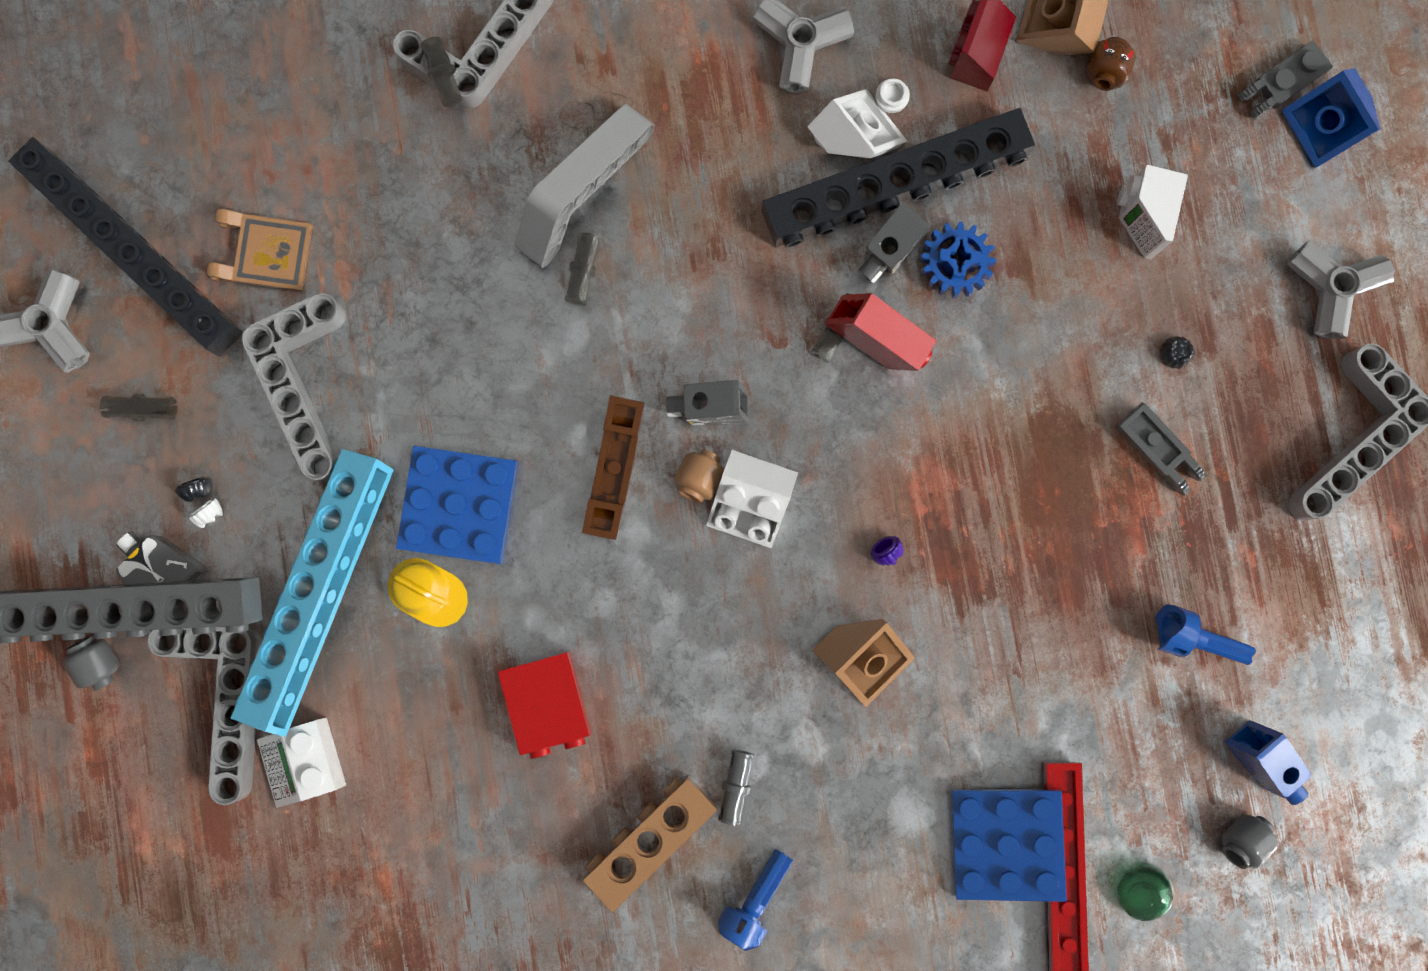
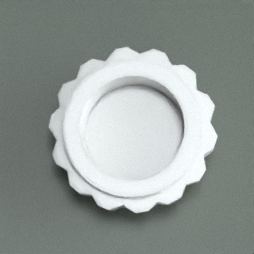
M210 498L188 515V520L195 526L204 528L209 522H214L216 516H222L223 511L218 500Z

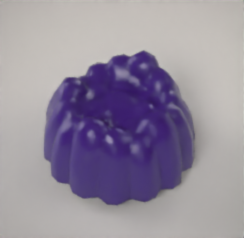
M888 536L879 540L873 546L870 555L879 565H895L896 560L903 556L904 549L899 537Z

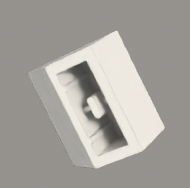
M732 450L706 526L772 548L791 498L798 472Z

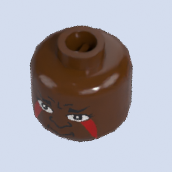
M1110 37L1099 41L1095 51L1091 53L1085 73L1088 80L1096 88L1103 91L1123 87L1128 82L1134 66L1135 52L1126 40L1119 37Z

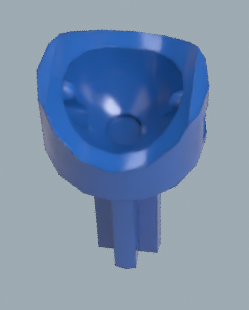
M1167 604L1159 610L1155 617L1160 639V647L1157 650L1178 657H1185L1196 648L1246 665L1252 663V656L1256 654L1255 647L1202 629L1200 617L1196 612Z
M775 849L744 901L742 909L738 907L734 909L726 905L718 918L720 934L744 951L760 946L768 931L760 926L761 922L757 919L763 914L793 863L791 858ZM742 922H746L741 934L736 933Z

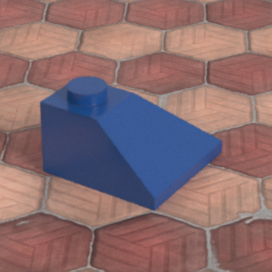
M1355 68L1341 71L1281 110L1315 168L1381 129L1373 97Z

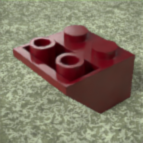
M972 0L948 62L949 65L954 66L950 79L988 92L996 76L1016 20V16L1001 0Z

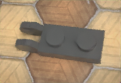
M1313 40L1260 76L1254 84L1246 88L1237 97L1243 102L1249 100L1261 90L1267 100L1254 107L1250 113L1256 119L1272 107L1274 109L1329 72L1333 65Z
M1144 402L1137 405L1115 426L1161 477H1165L1167 483L1182 496H1185L1191 489L1187 482L1174 470L1179 464L1197 481H1201L1206 476L1202 467L1190 455L1189 449Z

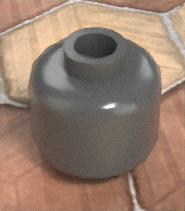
M89 636L65 650L68 655L65 656L62 664L77 688L92 686L94 691H97L115 680L112 674L117 671L120 663L105 639H94L93 636Z
M1247 814L1237 817L1222 834L1221 839L1223 853L1226 858L1242 869H1257L1261 867L1278 846L1273 825L1262 816L1254 817Z

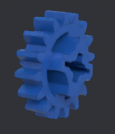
M959 221L956 229L953 230L950 224L946 223L942 228L943 234L935 229L931 234L932 241H925L922 248L929 253H923L919 258L920 262L927 263V266L922 269L921 274L931 275L932 278L928 286L940 285V295H943L948 289L951 290L952 298L956 299L960 291L963 290L965 296L969 297L973 293V286L980 291L985 286L983 279L989 280L992 277L993 272L988 268L995 265L996 259L988 257V255L992 253L995 247L994 245L985 246L983 243L988 236L986 233L979 237L975 235L977 226L973 225L967 231L964 230L963 222ZM951 240V244L948 249L941 248L940 251H937L938 247L941 244ZM956 251L957 255H959V261L963 262L959 269L956 259H952ZM939 269H941V270L948 276V278L945 277V276L939 271ZM975 269L978 270L974 277L964 281L967 271L974 272Z

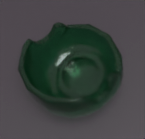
M1144 862L1139 866L1126 870L1117 886L1119 904L1129 916L1136 920L1152 921L1159 919L1172 906L1174 899L1172 882L1162 868Z

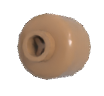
M702 449L701 453L691 452L686 454L674 476L675 484L678 486L677 492L686 499L702 504L703 500L714 499L724 472V468L719 464L721 458L705 449Z

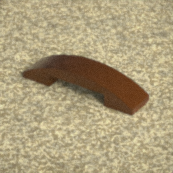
M610 395L591 497L588 500L582 529L584 534L617 540L631 480L645 402Z

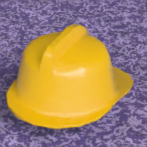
M411 558L397 564L390 573L387 588L392 603L398 609L417 620L434 627H445L457 622L465 613L468 597L467 590L462 581L437 565L421 558Z

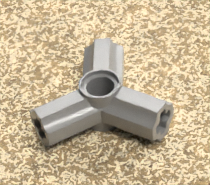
M764 0L753 16L754 23L785 46L779 88L791 93L808 92L814 52L816 50L849 39L855 33L849 11L844 6L809 19L799 17L778 0ZM804 35L809 41L799 43L795 41L794 37Z
M1310 240L1305 242L1287 263L1291 269L1316 288L1319 302L1314 334L1326 339H1344L1348 337L1355 295L1394 282L1395 269L1391 260L1387 259L1384 254L1349 266H1341ZM1334 279L1341 283L1342 292L1335 287Z
M48 269L33 305L27 307L24 311L0 315V348L39 341L58 366L67 373L79 369L88 362V357L91 353L68 327L66 320L80 281L63 273ZM48 317V325L46 326V328L41 330V323L43 319Z

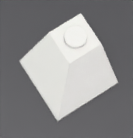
M867 89L833 99L807 126L813 133L816 143L829 154L873 158L902 147L908 142L887 114L877 105L876 100Z

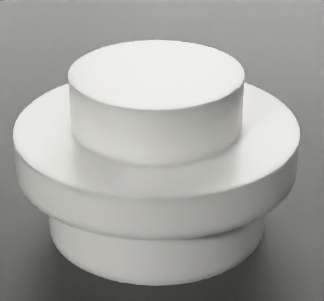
M899 79L883 81L878 86L875 94L877 105L888 113H897L903 110L908 104L910 97L908 87Z

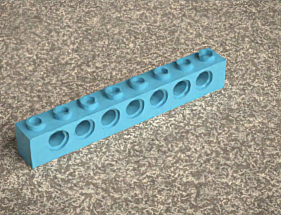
M344 449L341 450L337 461L334 463L333 472L325 491L319 499V505L311 525L305 533V539L299 554L292 564L290 576L283 592L278 598V605L269 626L264 632V639L255 660L250 666L249 675L241 694L236 700L235 709L230 719L264 732L283 737L287 736L394 469L378 459Z

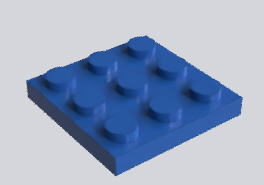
M413 446L396 549L502 565L518 462L516 460Z
M1062 789L952 790L956 900L1067 902Z

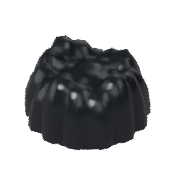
M1175 336L1168 338L1162 344V349L1160 350L1162 354L1161 359L1165 362V365H1170L1173 369H1181L1193 360L1195 350L1190 340H1187L1185 337Z
M202 476L177 486L175 492L186 502H192L195 497H206L210 492L209 478Z

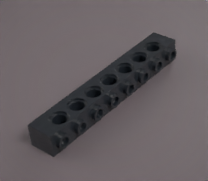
M1017 108L762 201L761 211L775 248L782 245L785 248H791L804 242V237L816 233L820 237L832 233L837 229L836 226L842 223L849 222V225L860 223L869 217L868 214L880 210L881 213L893 211L900 206V202L912 198L913 202L926 199L933 194V190L944 187L945 190L954 189L962 185L964 179L976 175L977 179L984 178L993 174L996 171V167L1008 164V167L1017 166L1028 159L1027 156L1034 148L1035 142L1021 108ZM986 142H996L1000 146L1001 151H991L987 147ZM964 153L968 156L970 162L966 164L960 163L955 159L954 154ZM931 164L935 166L938 174L928 175L924 172L922 165ZM895 175L901 176L905 179L907 185L897 187L892 184L890 177ZM868 187L873 190L875 196L870 199L863 198L858 193V189ZM831 198L838 199L843 204V208L831 210L827 207L826 201ZM798 210H805L811 215V219L807 222H800L795 219L793 213Z
M32 137L8 160L17 171L206 350L220 357L243 334V331L47 146Z

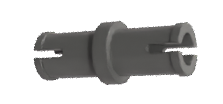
M733 749L727 780H723L722 789L725 792L718 821L728 825L739 826L741 825L745 795L750 793L751 786L748 785L754 754Z

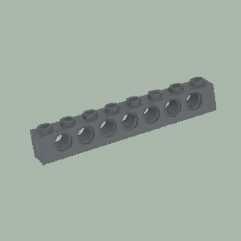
M259 577L0 591V643L22 641V636H30V642L47 641L54 639L53 635L57 634L62 635V640L85 638V633H94V639L116 637L117 632L126 631L127 637L150 635L149 630H159V636L181 634L182 628H192V634H206L215 632V627L224 626L227 633L247 631L249 630L248 624L263 620ZM217 600H218V602L220 603V606H221V611H220V612L218 611V609H217V607H216V601H217ZM183 603L186 604L187 614L184 611ZM151 605L154 609V615L151 611Z

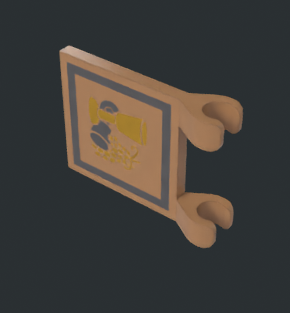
M218 209L216 211L215 221L221 227L240 229L234 267L210 262L207 265L206 273L212 280L303 292L313 228L312 224L242 214L227 209Z

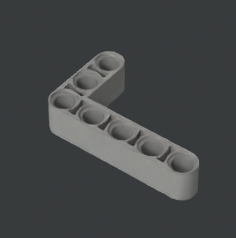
M503 0L462 60H459L414 30L400 31L393 40V48L406 70L465 108H475L485 100L554 0ZM524 2L533 3L529 9L521 10L518 8ZM502 30H514L508 37L499 36ZM411 47L419 48L415 54L405 55L407 49ZM483 57H495L490 64H480V60ZM436 66H447L446 70L440 74L432 73ZM464 84H475V87L469 92L460 91Z
M624 104L532 190L526 201L515 247L542 268L546 267L560 249L570 215L645 144L652 134L655 125L628 104Z
M325 293L315 294L251 324L242 335L244 349L301 472L307 478L319 483H328L333 472L334 463L338 458L289 352L337 330L345 322V309L332 296ZM332 305L333 311L330 317L320 319L321 309ZM295 320H300L301 327L299 331L295 334H289V325ZM263 335H268L269 342L267 346L258 350V339ZM282 365V376L278 380L272 381V370L276 366ZM292 396H297L298 404L293 411L287 412L285 409L286 401ZM310 426L313 432L311 439L306 443H301L299 438L300 432L305 427ZM324 457L327 461V468L322 474L316 475L314 464L319 458Z
M1371 343L1351 350L1345 354L1341 365L1345 375L1382 415L1291 496L1288 504L1289 511L1298 520L1307 521L1328 516L1428 426V396L1380 345ZM1361 355L1367 359L1368 369L1361 364ZM1385 381H1387L1392 388L1391 395L1387 393V391L1385 390ZM1409 407L1415 412V420H1412L1409 416ZM1384 429L1390 434V443H1387L1383 437ZM1359 451L1365 456L1366 462L1364 466L1358 461ZM1333 474H1336L1340 479L1339 489L1332 483ZM1309 496L1315 501V510L1313 512L1307 507L1306 501Z
M225 626L215 627V632L207 633L211 638V644L208 650L204 651L200 646V638L203 634H192V628H182L181 634L174 635L175 644L172 649L166 647L165 636H159V630H151L147 643L150 651L156 656L218 659L209 795L214 802L220 805H229L246 798L251 792L253 783L256 728L241 722L235 724L230 719V710L235 705L245 685L250 666L255 660L262 643L261 636L253 628L242 632L227 633ZM239 634H242L247 642L246 648L241 653L235 647V639ZM237 669L244 675V683L240 688H237L232 681L233 674ZM230 742H234L239 748V756L236 760L228 755L227 748ZM228 778H231L236 783L237 790L234 796L227 793L225 789V782Z

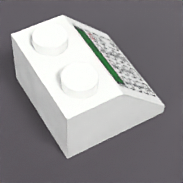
M1146 165L1137 175H1132L1127 185L1122 186L1117 199V205L1121 206L1119 219L1144 258L1151 260L1173 242L1188 174Z
M327 718L289 728L286 737L271 734L257 739L276 808L307 800L346 786Z

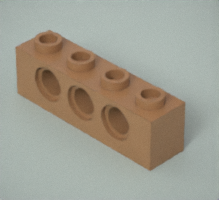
M689 775L683 780L676 777L662 791L666 797L657 806L650 802L637 815L640 822L631 831L627 827L622 829L611 841L614 847L605 856L599 852L584 867L588 873L585 875L583 882L612 913L718 811L717 805ZM668 807H680L684 811V819L677 824L669 823L664 816V812ZM646 831L655 833L659 840L658 845L652 849L642 847L638 840L641 833ZM618 857H626L632 863V870L629 873L620 874L615 871L613 861Z

